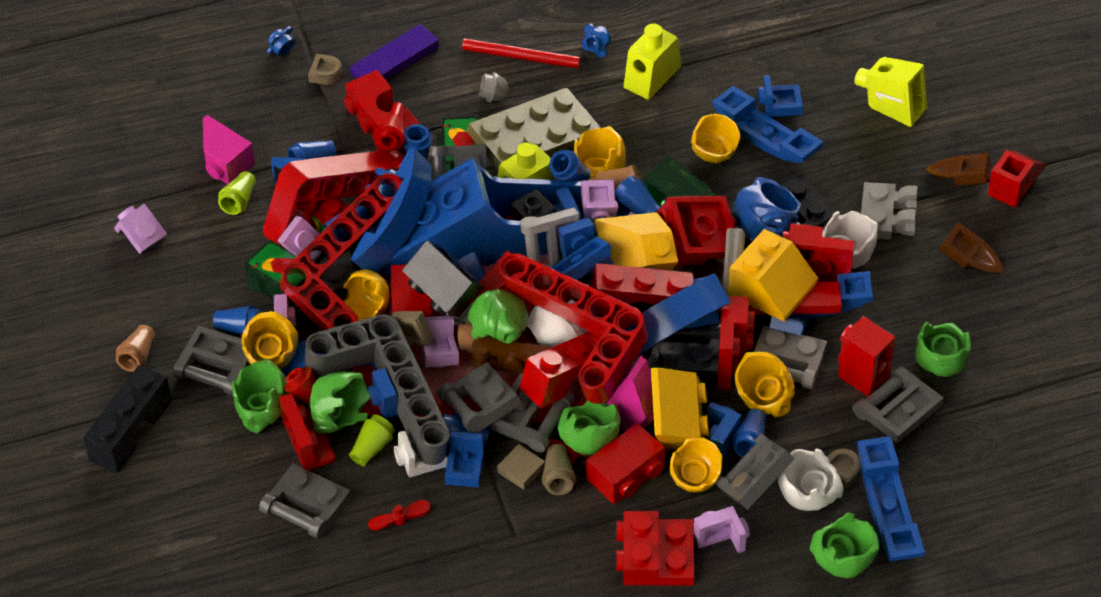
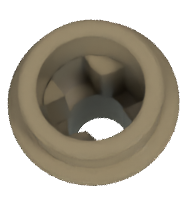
M555 444L547 449L542 483L549 493L564 495L572 490L576 482V476L566 447Z

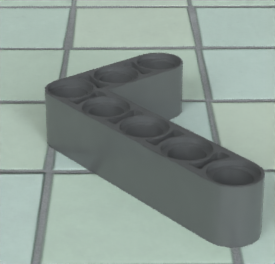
M385 314L377 315L310 335L306 342L305 367H310L316 376L339 372L373 361L377 370L385 368L397 394V413L417 457L428 465H437L443 462L447 455L449 429L402 329L394 317Z

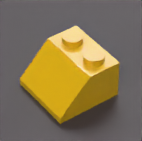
M763 229L730 266L728 295L733 297H749L750 306L785 322L818 283V277L792 241Z
M651 368L655 436L665 447V450L678 449L686 439L709 436L708 416H702L701 404L707 403L706 384L700 383L697 374L694 372Z

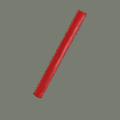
M466 38L463 39L462 50L576 69H579L581 64V57Z

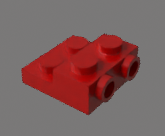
M668 197L657 213L672 231L678 258L676 266L704 265L708 259L725 258L726 231L729 228H735L726 197Z
M791 223L790 231H783L782 237L794 243L817 275L818 282H837V274L851 273L855 241L822 237L823 227Z
M728 296L731 303L721 308L717 389L731 390V377H735L738 364L746 351H753V332L749 331H754L755 311H748L749 297Z
M624 511V521H617V542H624V550H617L616 571H623V585L694 586L693 519H659V511Z

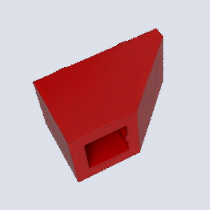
M1006 150L991 171L987 195L1016 208L1045 168V164L1020 152Z

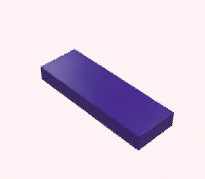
M419 24L350 66L351 75L357 79L378 70L383 78L387 80L439 48V39Z

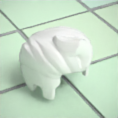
M837 211L823 229L822 237L855 241L852 269H856L870 260L877 242L878 223L859 212L850 211L840 215V212Z
M572 299V300H570L568 303H569V304H573V303H576L577 301H575V300ZM538 306L534 307L528 317L527 327L530 328L539 345L554 347L589 332V330Z
M796 449L790 453L794 460L777 479L784 498L791 506L805 511L820 510L832 504L836 498L842 497L844 488L841 478L822 450L815 449V452Z

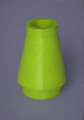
M243 171L237 178L220 190L218 204L225 213L237 215L246 210L253 187L256 184L254 175Z
M373 415L371 419H366L355 445L349 453V457L357 464L366 466L370 459L393 440L392 434L395 432L393 425L379 415Z

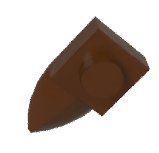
M989 153L962 155L940 160L928 166L925 171L940 178L954 179L956 186L987 183L992 162Z
M959 222L952 228L938 249L963 268L970 265L985 272L1002 273L1003 271L1001 262L993 249Z

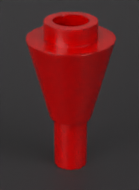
M400 102L393 104L390 114L374 132L375 142L386 150H397L403 146L405 141L402 120L405 107Z
M299 367L291 371L286 377L287 383L285 386L286 392L292 393L294 397L309 406L312 387L317 381L311 368L305 367L301 369Z

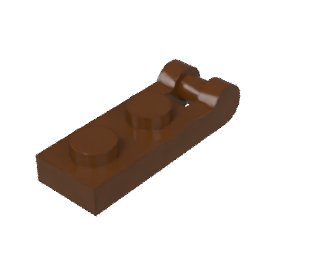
M478 338L472 343L473 369L487 362L493 370L506 371L511 374L523 373L527 358L552 348V346L521 342L507 344L497 339Z

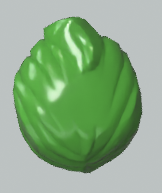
M500 289L486 291L478 296L471 305L467 317L468 322H471L473 327L470 333L471 337L475 340L478 337L483 338L490 335L507 344L516 341L525 331L528 324L527 309L523 300L513 292Z
M925 322L916 343L915 358L917 363L925 371L931 372L936 376L950 377L962 372L971 354L969 332L963 333L954 323L932 326Z
M269 358L245 366L240 370L237 381H232L236 411L243 421L244 427L254 433L261 432L269 424H273L282 416L279 397L289 394L285 391L287 382L284 373Z
M346 371L329 373L318 378L313 384L310 396V409L315 433L323 434L340 431L347 425H354L368 418L367 413H360L361 408L370 399L362 373Z
M587 400L583 406L564 408L556 428L559 431L560 438L567 446L582 455L592 456L617 438L620 431L621 416L615 404H594Z
M849 512L829 526H825L821 530L818 529L813 534L810 551L815 556L817 564L825 571L841 578H854L861 574L873 562L879 550L878 536L873 527L867 521L863 522L854 518L855 514Z

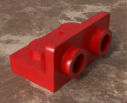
M292 393L279 397L283 423L302 468L309 471L335 462V455L326 434H317L313 430L311 409L305 410L303 404L297 405Z

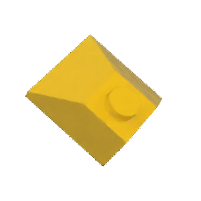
M657 212L594 220L597 237L609 243L612 248L610 250V257L614 265L672 271L678 263L672 231Z

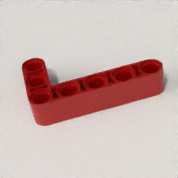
M398 149L380 150L289 162L281 169L263 227L264 237L272 244L292 255L277 240L296 216L302 217L310 223L316 201L362 194L366 186L372 184L379 177V175L375 174L377 168L387 171H398L405 155Z
M385 173L379 176L287 265L280 277L282 291L322 331L335 328L334 322L340 318L347 320L349 323L359 321L355 312L320 278L364 235L365 231L368 232L385 215L394 196H383L379 186L383 184L390 185L396 194L402 180L395 174ZM360 206L369 208L372 212V218L362 219L358 216L356 209ZM337 228L345 229L349 233L350 240L345 242L337 240L334 236V230ZM315 250L322 251L327 257V262L324 264L315 263L311 259V252ZM290 273H299L304 278V285L299 287L291 285L287 276ZM317 295L322 296L327 301V308L324 310L314 308L311 304V298Z
M515 253L506 256L500 263V273L508 291L601 336L580 369L579 382L584 396L589 402L601 404L608 401L647 341L648 331L641 311L522 254ZM517 272H523L521 275L517 277H511L513 274ZM545 285H551L550 288L546 290H539L541 287ZM575 298H578V299H579L578 302H576V303H573V304H569V303H568V302H569L570 300H572V299H575ZM601 312H608L604 317H596ZM629 326H638L636 329L632 331H625V329ZM611 353H620L618 357L607 358ZM594 380H603L597 386L589 385Z

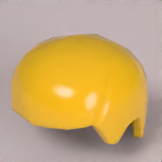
M714 113L700 118L692 133L690 143L694 153L702 160L719 164L729 160L735 153L740 141V132L737 124L728 116Z
M368 269L358 270L352 273L343 285V288L348 291L344 302L355 312L359 320L381 315L387 310L390 303V290L386 280L380 274Z
M706 438L686 439L673 452L670 460V475L678 487L691 493L704 492L710 489L719 479L722 472V454L716 444Z

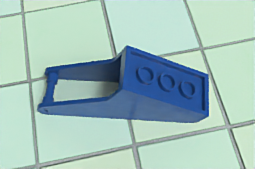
M471 158L431 181L426 203L414 229L395 256L380 271L391 278V265L408 264L427 240L441 245L457 261L474 252L478 255L482 266L495 264L506 251H509L511 254L518 253L527 257L525 234L521 233L520 221L502 218L511 216V203L537 189L553 205L556 204V190L568 187L576 204L582 209V181L497 178L490 175ZM383 217L369 230V232L375 234ZM592 222L593 227H594V236L596 237L597 235H596L595 225H594V223ZM546 232L538 233L540 255L548 254Z

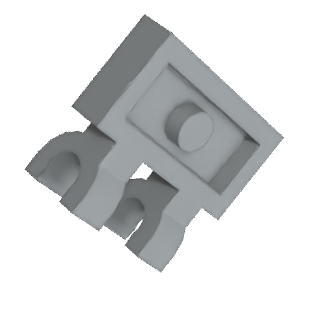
M864 182L861 214L868 216L878 223L877 239L891 240L892 233L914 236L918 186H905L896 191V184ZM894 209H902L897 215H894Z

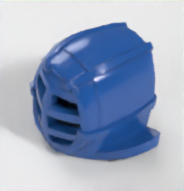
M757 177L751 186L743 188L737 194V199L730 210L739 229H743L745 237L753 242L763 229L782 237L783 231L790 230L791 223L796 224L799 219L798 212L802 204L786 187L780 186L776 181Z

